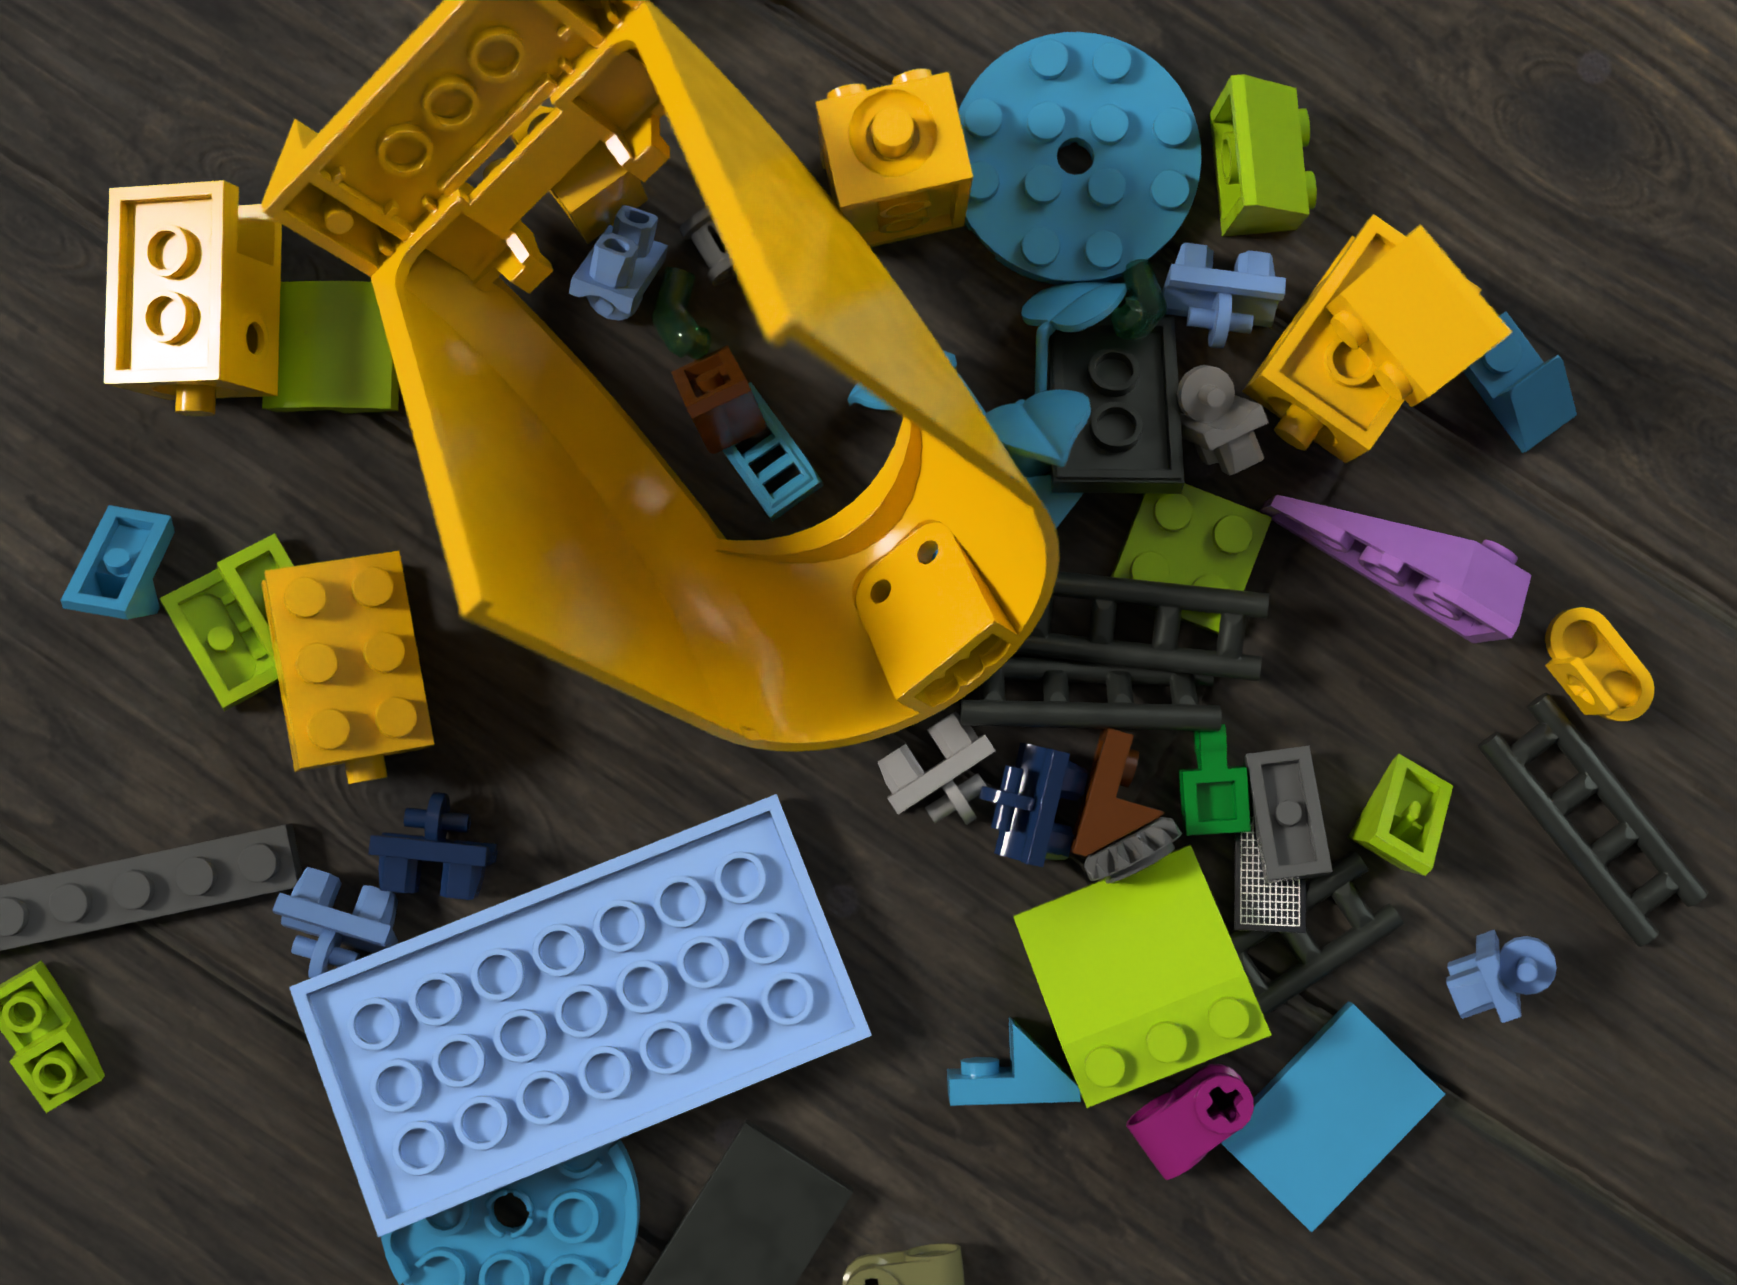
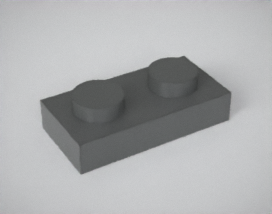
M1310 745L1246 754L1243 758L1244 767H1247L1248 792L1264 883L1330 875L1333 870Z

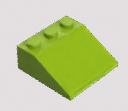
M1190 844L1172 851L1150 866L1121 880L1106 884L1105 880L1102 879L1013 916L1062 1049L1087 1108L1271 1036L1248 977Z

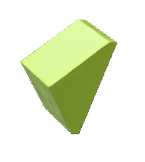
M1398 753L1390 763L1347 838L1401 870L1426 876L1433 869L1453 785Z

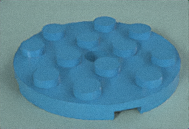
M1063 32L1029 40L1004 53L991 63L970 87L959 108V118L973 174L965 224L969 231L972 230L981 243L996 256L995 259L1022 276L1051 285L1076 282H1108L1118 279L1140 268L1157 254L1178 231L1191 208L1201 171V142L1194 113L1186 96L1172 76L1156 60L1126 42L1113 37L1086 32ZM1072 142H1077V145L1085 148L1090 154L1091 160H1093L1092 166L1083 174H1069L1061 169L1058 164V151L1067 145H1071Z
M618 1139L381 1236V1241L390 1269L399 1285L402 1283L404 1285H617L627 1267L638 1234L640 1221L638 1181L629 1154L621 1139ZM508 1193H513V1196L520 1198L529 1212L526 1223L513 1228L502 1225L494 1214V1204L497 1198Z

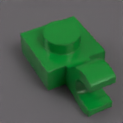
M1221 724L1220 731H1193L1198 768L1179 770L1183 833L1190 836L1251 832L1247 767L1227 766L1225 724Z

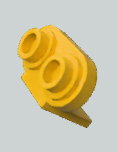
M1585 607L1565 610L1552 619L1545 636L1546 648L1552 660L1545 666L1583 714L1599 715L1610 721H1630L1643 715L1650 707L1654 698L1652 676L1610 622L1598 611Z

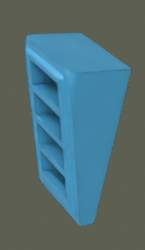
M750 382L748 384L771 435L742 455L735 447L737 444L722 451L773 522L824 485L802 451ZM780 445L785 455L755 475L749 465ZM794 465L799 475L772 494H769L763 485Z

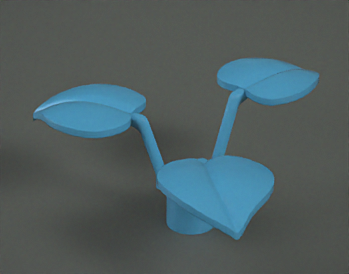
M1095 281L1057 284L1039 291L1024 304L1021 311L1023 322L1027 325L1039 326L1036 331L1035 395L1029 397L1026 401L1018 400L1013 404L1003 405L986 413L963 378L959 375L1025 478L1046 474L1051 470V464L1064 467L1074 440L1087 423L1091 414L1090 401L1085 394L1070 390H1047L1048 341L1050 336L1056 329L1063 332H1078L1102 321L1117 308L1127 293L1125 283ZM943 351L955 369L957 366L955 355ZM858 384L854 386L847 399L849 406L853 403H859L868 408L894 410Z

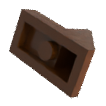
M728 345L671 372L684 404L709 453H718L766 429V422L752 390Z
M1111 728L1101 729L1084 795L1081 798L1072 829L1074 835L1070 850L1072 853L1086 857L1165 814V812L1116 798L1119 785L1129 788L1136 771L1139 751L1130 749L1134 735Z

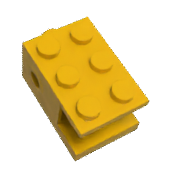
M929 69L911 70L896 76L892 80V85L869 90L866 89L864 84L844 85L831 90L827 94V99L816 101L820 158L823 169H826L832 199L869 247L964 226L973 174L949 72L932 75Z
M224 180L109 188L104 384L165 400H176L175 413L188 416H214L216 398L278 396L282 224L263 213L261 204L238 206L239 187Z
M1374 214L1367 220L1356 237L1351 236L1242 391L1281 418L1274 431L1284 441L1303 451H1306L1312 441H1314L1344 463H1348L1370 451L1405 401V399L1401 401L1394 399L1382 388L1374 374V370L1378 367L1361 347L1357 350L1352 349L1337 335L1331 324V319L1334 316L1326 307L1342 291L1406 238V236ZM1469 281L1472 284V286L1478 291V293H1480L1482 289L1474 283H1472L1471 281Z
M400 551L264 571L266 580H262L261 586L294 771L300 772L345 763L348 784L372 781L388 777L384 756L422 750L434 745Z

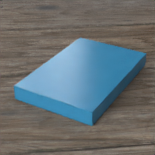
M1348 1001L1254 1097V1111L1250 1121L1241 1130H1238L1221 1142V1144L1306 1228L1313 1232L1441 1100L1445 1093L1353 1003Z

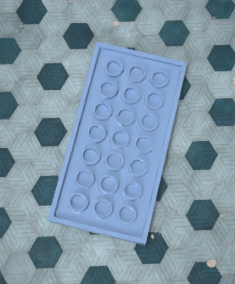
M777 794L289 987L378 1237L872 1036Z

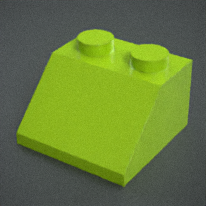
M1245 74L1231 75L1210 112L1222 237L1297 230L1309 216V210L1315 208L1317 199L1313 171H1305L1303 147H1307L1310 141L1308 111L1306 108L1298 109L1297 89L1294 87Z

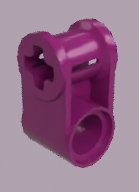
M1209 1064L1200 1068L1196 1073L1169 1092L1145 1104L1131 1116L1126 1123V1127L1161 1176L1169 1180L1191 1169L1210 1150L1238 1130H1241L1251 1119L1254 1111V1099L1248 1086L1233 1068L1223 1064ZM1218 1086L1225 1093H1228L1229 1099L1232 1102L1224 1110L1216 1103L1213 1104L1209 1094L1212 1089Z

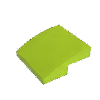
M281 282L278 396H263L262 409L275 412L333 410L342 413L398 411L399 381L372 282Z
M275 533L217 562L218 569L159 598L224 712L278 682L261 582L266 580L264 571L292 567L294 565Z

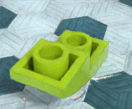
M42 960L0 984V1031L16 1051L9 1062L46 1113L102 1081L105 1075L91 1042L73 1008Z

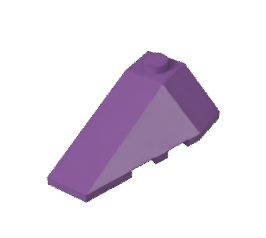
M1275 495L1266 500L1259 510L1260 513L1272 517L1271 520L1471 643L1510 639L1519 626L1531 574L1516 566L1515 563L1518 557L1512 551L1496 542L1484 540L1480 544L1477 541L1281 495Z

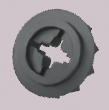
M1160 817L1089 854L1084 863V868L1090 881L1104 878L1106 884L1116 882L1150 866L1175 849L1172 842L1179 838L1182 832L1172 818Z

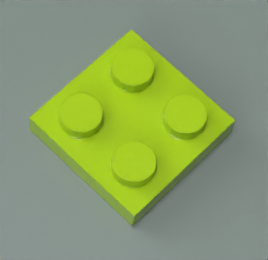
M1185 483L1181 494L1143 493L1111 577L1244 591L1272 517ZM1146 606L1148 608L1156 610V607ZM1182 610V621L1219 634L1221 614Z

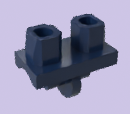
M1020 742L1015 767L1005 766L1000 789L982 786L979 796L980 799L997 803L991 828L1000 830L994 854L1039 867L1044 866L1045 860H1066L1069 858L1074 837L1072 828L1068 825L1056 823L1054 819L1059 798L1078 801L1084 795L1089 774L1087 769L1069 761V753Z
M433 792L427 809L407 807L404 813V826L425 829V836L383 832L382 835H370L368 855L379 856L378 870L381 891L398 893L419 892L422 860L443 862L440 896L473 900L479 896L486 866L496 863L498 844L446 838L448 831L468 833L471 825V814L450 812L449 795L442 792Z

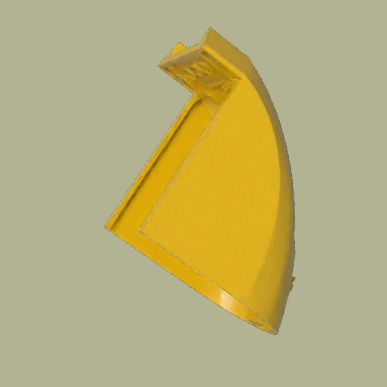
M444 0L319 133L294 119L261 203L263 213L371 277L462 617L716 737L755 749L793 752L826 750L858 744L919 723L954 704L983 684L1018 651L1032 633L1052 596L1059 566L1058 537L1055 525L1047 509L1012 460L918 313L844 213L840 211L839 207L752 104L704 53L649 0ZM550 97L551 103L555 108L551 112L536 116L530 122L528 135L506 158L497 159L489 163L483 171V181L476 188L465 182ZM665 113H667L767 339L779 347L789 337L793 338L903 416L895 445L872 483L851 504L833 517L811 528L788 536L767 540L726 539L705 509L620 404L552 329L499 277L502 274L511 283L530 294L554 271L551 262L540 253L533 232L520 219L600 140L607 145L623 168L641 181L646 182L670 158V146L660 135V118ZM938 550L937 556L932 561L933 554Z

